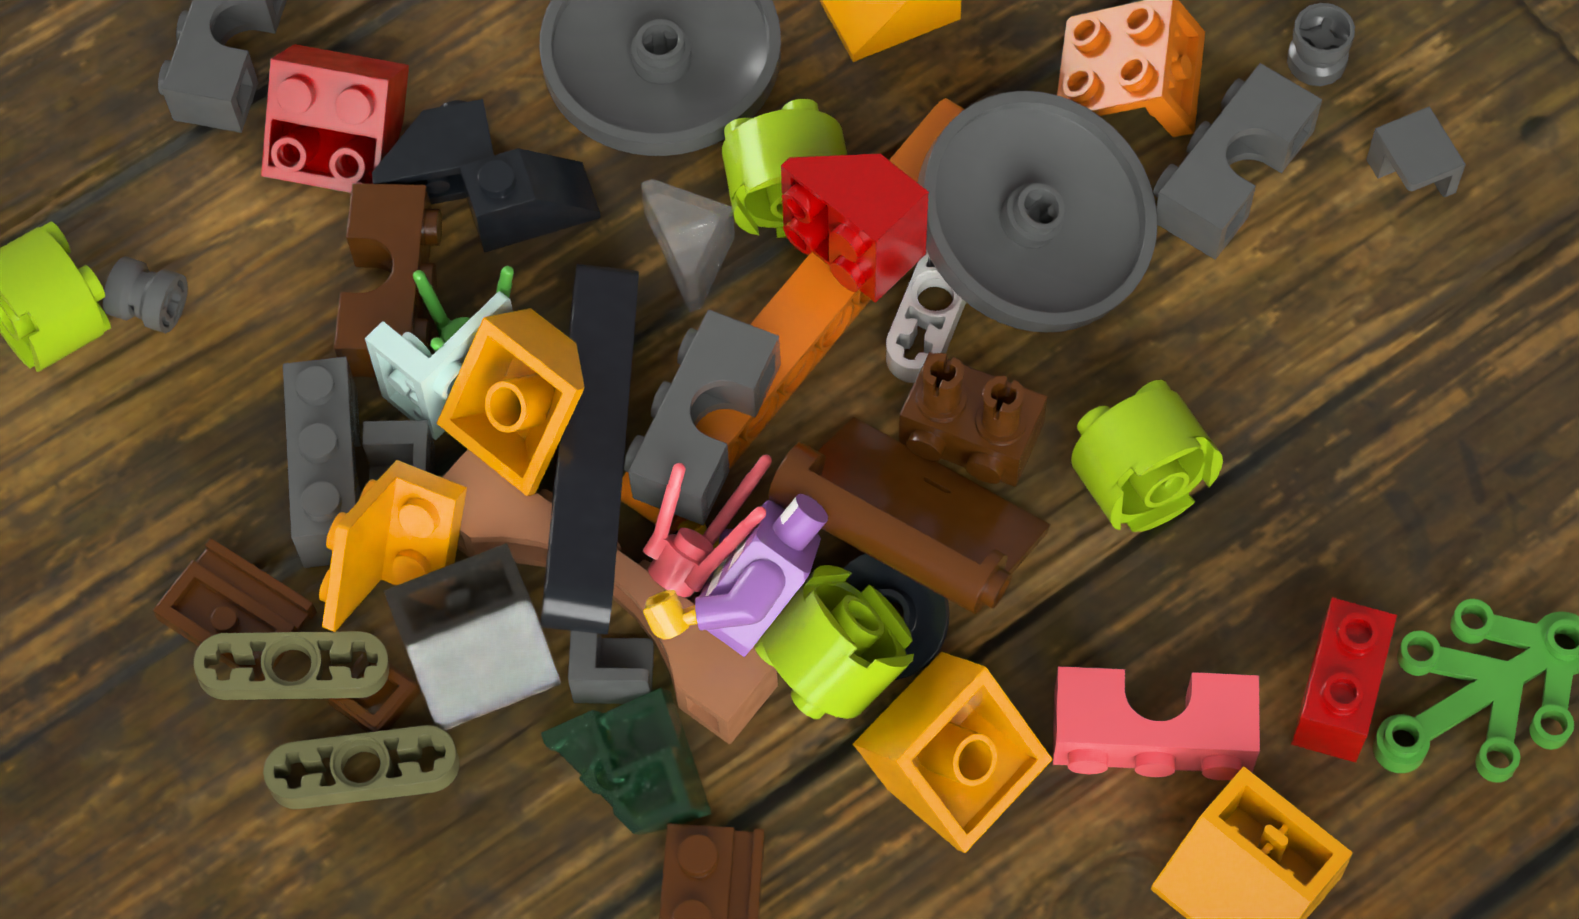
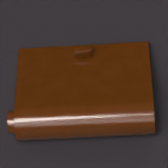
M855 417L845 424L818 451L802 442L797 443L779 466L769 490V500L774 501L785 509L798 494L811 497L824 508L828 515V521L821 529L973 614H977L984 605L992 609L998 605L1011 582L1012 573L1046 536L1051 525L936 461L926 460L915 455L905 444Z

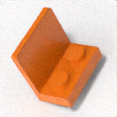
M1143 0L1072 16L1066 22L1057 96L1072 100L1099 116L1146 107L1147 112L1155 117L1172 137L1194 134L1205 31L1179 0Z

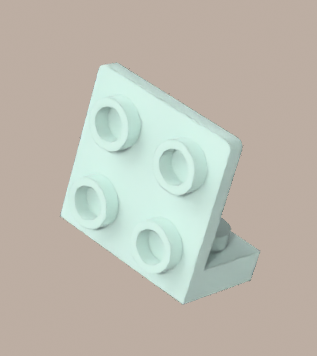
M502 292L496 293L433 355L415 335L405 332L401 336L382 321L365 338L382 397L410 420H428L432 438L436 440L445 430L436 423L483 318L513 312L511 300Z

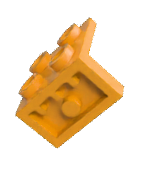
M396 460L378 480L371 479L364 487L359 501L348 513L340 512L336 516L327 535L326 547L332 550L330 568L322 581L319 592L320 600L325 602L322 627L336 632L380 580L439 603L451 588L467 487L399 460Z

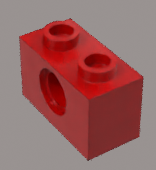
M1331 598L1319 633L1291 745L1356 763L1368 735L1397 615Z

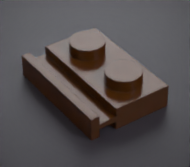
M212 538L205 544L206 550L196 562L191 561L153 609L158 621L197 646H200L207 638L220 633L298 632L307 619L312 620L317 613L313 602ZM263 651L253 652L256 665L235 664L232 653L221 654L220 661L231 668H253L255 681L265 680L261 668ZM287 651L283 652L276 658L273 665V669Z
M667 824L659 919H759L765 846L764 829H754V832L735 831L733 827Z

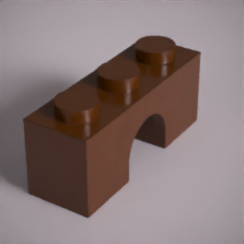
M352 183L346 238L355 267L380 268L391 273L386 282L375 290L364 293L340 292L334 350L337 358L347 357L353 377H376L365 338L382 321L401 336L405 332H410L429 351L431 350L430 318H424L425 303L413 279L415 271H423L436 293L435 263H429L430 247L440 246L442 215L440 209H432L426 185Z

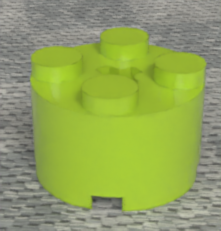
M810 99L793 100L785 104L782 110L765 113L754 118H738L725 126L722 158L735 222L741 229L750 234L760 236L759 226L776 228L777 238H787L783 230L781 165L789 157L847 155L841 125L832 116L820 112L815 101Z
M52 221L42 227L33 229L0 248V333L18 358L30 369L35 366L36 372H40L101 337L105 331L111 329L108 317L98 301L105 298V292L100 281L87 265L77 269L69 257L71 250L65 236Z
M1163 380L1149 382L1134 396L1125 399L1111 409L1108 406H1099L1085 414L1077 425V430L1082 436L1076 443L1071 457L1073 469L1112 526L1120 530L1121 523H1126L1132 532L1150 530L1183 513L1195 503L1189 493L1202 479L1210 488L1217 479L1223 464L1222 454L1180 395L1171 390Z
M832 565L820 566L807 577L799 590L754 645L755 651L760 658L773 666L793 689L791 691V698L794 704L805 715L813 719H820L825 713L846 719L859 716L913 661L914 654L906 655L905 649L913 640L906 623L892 604L871 585H868L860 592L845 581L852 573Z

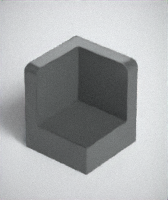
M1430 106L1375 128L1366 158L1377 179L1397 172L1407 190L1415 191L1434 183L1443 197L1456 193L1466 165Z
M428 420L364 421L362 445L370 466L369 481L371 479L378 480L396 460L434 474L435 445Z
M571 631L568 682L574 703L652 704L654 644L651 639L602 638L601 634Z

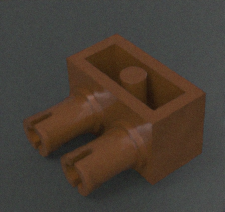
M929 352L900 413L899 442L905 444L912 453L926 460L939 461L944 459L962 466L970 475L980 481L990 484H997L1001 481L1016 487L1044 426L1048 396L1024 388L1016 380H1013L1012 383L1008 382V377L992 376L963 365L954 356L950 360L947 359V354L945 353L934 354Z

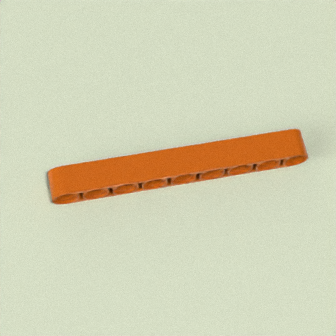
M947 98L941 100L889 161L918 182L921 166L931 145L945 127L965 109ZM813 252L808 255L750 324L776 334L780 339L781 366L756 418L732 409H719L705 415L696 425V428L704 435L727 443L729 469L871 300L860 290L852 292L842 286L833 276L830 266ZM625 472L622 479L621 502L656 525L660 509L632 498L629 472ZM674 515L669 534L675 533L678 526L682 522L687 521V519Z

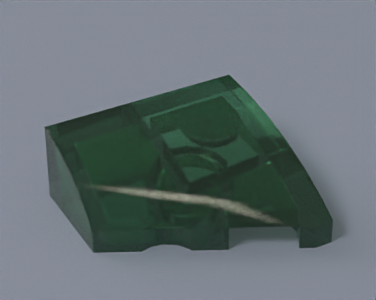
M659 688L605 713L591 710L541 732L544 744L550 750L559 752L581 775L579 780L593 794L601 795L613 807L614 815L633 834L642 835L667 829V824L681 825L712 813L672 693L669 690Z

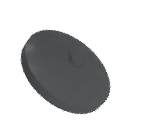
M551 0L542 21L539 48L543 75L548 91L560 112L579 131L591 139L619 151L646 156H670L685 154L714 145L725 139L724 128L728 123L738 118H753L768 99L779 73L781 31L779 18L772 0Z
M1013 91L980 100L959 113L945 127L931 145L921 166L917 183L929 191L926 250L937 271L959 297L977 311L999 323L1017 329L1045 333L1080 328L1102 318L1117 307L1133 292L1148 269L1157 235L1156 205L1148 176L1133 149L1117 130L1102 117L1072 100L1035 91Z

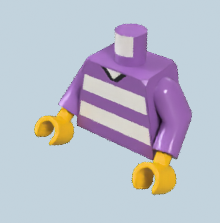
M798 494L786 509L774 501H766L762 505L766 509L765 518L710 575L699 597L695 598V605L683 609L675 590L660 592L646 600V608H644L643 613L651 631L661 639H671L683 633L690 625L698 624L700 631L707 630L745 657L809 576L821 540L818 532L828 521V515L824 508L817 501L804 494ZM690 520L682 522L677 528L678 531L680 528H689L701 535L707 530L705 524L703 526ZM725 529L714 543L713 548L715 549L733 529Z

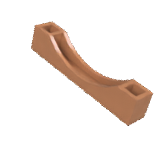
M467 449L442 477L467 487L457 548L477 563L512 562L546 567L553 493L542 489L539 493L536 492L534 495L526 496ZM617 541L613 600L637 620L657 647L671 677L678 708L730 745L778 687L777 670L760 658L754 646L743 657L707 630L700 631L698 624L690 625L683 633L671 639L657 637L651 631L643 610L646 608L645 603L649 597L667 590L655 582L648 573V567L651 562L642 560L637 564L620 552L621 546ZM677 595L683 609L695 605V598L697 596H693L688 600Z

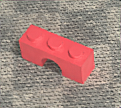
M1058 666L1054 689L1053 765H1068L1070 771L1080 774H1098L1105 772L1108 767L1135 768L1137 774L1146 777H1166L1174 774L1175 770L1202 771L1204 777L1213 780H1232L1243 766L1253 772L1260 752L1259 675L1192 672L1186 693V709L1179 716L1171 720L1153 721L1140 716L1129 705L1125 695V669Z

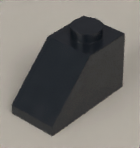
M483 99L469 102L454 100L444 103L437 108L423 110L372 172L373 184L426 185L431 205L466 198L459 166L494 155Z
M517 148L459 166L467 202L484 253L601 218L583 162Z

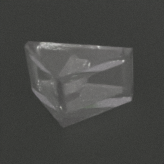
M654 179L642 182L641 189L645 216L689 311L702 308L735 238L732 206Z

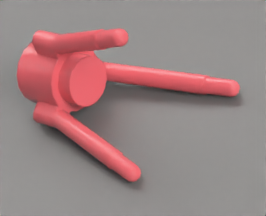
M762 455L703 535L689 528H680L677 534H670L668 536L686 471L682 463H676L673 466L654 532L643 549L646 555L654 558L648 567V573L655 582L666 590H675L676 594L682 597H691L694 592L701 591L717 567L765 518L766 509L762 506L756 507L715 549L713 548L714 543L770 467L772 458L769 455Z

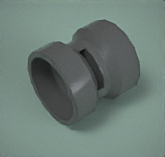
M1317 3L1309 5L1299 13L1295 20L1293 39L1289 46L1287 64L1291 73L1299 81L1308 85L1324 86L1332 84L1341 78L1347 66L1349 50L1355 35L1354 22L1343 8L1329 3Z
M122 257L113 266L104 288L103 309L105 314L125 321L136 316L142 319L145 327L166 334L175 327L182 315L188 293L186 276L167 269L157 273L150 272L146 263L130 257Z

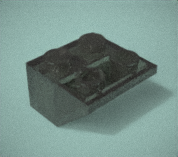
M507 543L383 591L436 727L443 730L450 729L561 685L531 599Z

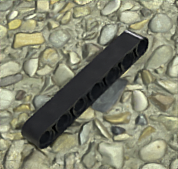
M585 264L576 265L568 337L577 344L585 388L557 448L540 623L542 628L608 635L614 590L639 271Z

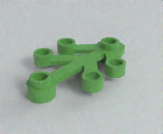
M1467 599L1457 606L1451 618V630L1456 638L1468 644L1479 643L1487 639L1525 649V651L1509 661L1441 647L1438 640L1426 631H1413L1403 638L1397 652L1398 663L1405 672L1415 676H1422L1430 672L1471 681L1472 683L1416 717L1397 714L1388 717L1381 723L1373 740V753L1379 764L1391 772L1408 773L1418 768L1429 750L1431 740L1491 705L1486 741L1476 756V768L1479 774L1488 781L1504 782L1512 777L1520 763V752L1514 744L1523 685L1544 672L1542 707L1536 712L1529 727L1533 741L1545 749H1558L1568 741L1574 730V719L1568 711L1573 675L1579 673V616L1569 612H1554L1544 616L1535 624L1494 615L1490 606L1478 599ZM1474 614L1482 620L1483 627L1471 629L1463 623L1461 616ZM1564 634L1574 640L1576 648H1561L1555 642L1554 635ZM1413 645L1424 647L1429 652L1430 659L1417 661L1409 655L1407 648ZM1546 718L1556 720L1560 723L1563 733L1560 735L1548 734L1542 728L1541 720ZM1397 730L1409 732L1415 739V745L1411 747L1398 745L1394 741L1392 733ZM1490 751L1503 753L1509 761V766L1506 768L1492 766L1486 754Z

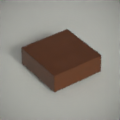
M366 652L350 668L352 678H364L366 667L377 666V663L367 661ZM389 663L388 679L384 686L375 694L364 698H327L329 705L368 733L389 730L417 698L421 690L418 683Z

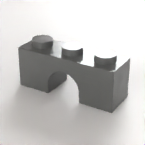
M193 0L189 11H182L177 23V45L172 60L164 61L158 79L159 93L165 97L174 121L242 133L259 82L249 52L224 45L231 37L243 31L257 30L276 34L287 0Z
M1261 63L1246 82L1240 78L1235 80L1221 102V114L1213 124L1204 121L1197 128L1187 146V153L1189 154L1179 167L1170 164L1157 181L1153 190L1154 196L1158 198L1156 207L1157 225L1216 260L1249 217L1256 188L1254 184L1237 175L1229 165L1240 160H1256L1282 173L1314 132L1322 99Z
M709 309L699 329L690 328L686 333L677 357V363L681 366L672 383L664 381L659 387L651 408V417L654 420L645 437L637 435L634 438L624 463V471L629 472L632 498L659 509L661 508L672 468L676 463H682L686 471L674 515L703 526L730 469L727 443L704 435L696 428V425L705 415L719 409H732L756 418L781 366L780 339L778 335Z
M347 357L283 364L291 538L304 568L328 566L331 564L332 550L326 547L329 529L336 516L340 512L348 513L359 501L361 495L355 458V447L361 446L358 391Z

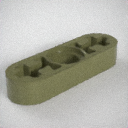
M361 631L220 633L207 638L200 644L194 656V670L201 688L211 697L221 700L364 698L375 694L384 686L389 675V661L384 644L376 636ZM299 650L308 655L312 663L305 677L298 681L288 682L275 675L273 672L274 662L285 651ZM330 650L331 664L350 663L353 659V652L363 651L366 652L367 661L377 663V666L366 667L364 678L359 679L352 678L349 667L329 666L332 680H321L323 664L320 651ZM263 651L261 668L265 680L255 681L253 668H235L230 673V679L222 681L218 680L215 669L208 668V666L219 664L221 654L232 653L235 664L256 665L253 652Z
M426 725L285 743L270 753L264 765L263 775L269 791L280 805L289 809H305L438 792L454 781L459 771L460 761L451 736L439 727ZM428 746L435 748L437 756L445 757L435 760L434 770L430 772H422L418 762H406L420 759L422 757V748ZM397 749L401 762H405L398 763L402 774L401 777L393 778L394 766L388 752L389 750ZM360 752L375 754L380 759V769L374 778L364 783H355L344 776V767L350 757ZM329 757L330 770L336 782L335 785L327 786L323 773H317L326 771L322 760ZM297 762L303 764L306 772L316 773L303 776L301 787L296 789H290L286 779L280 778L290 775L291 764Z

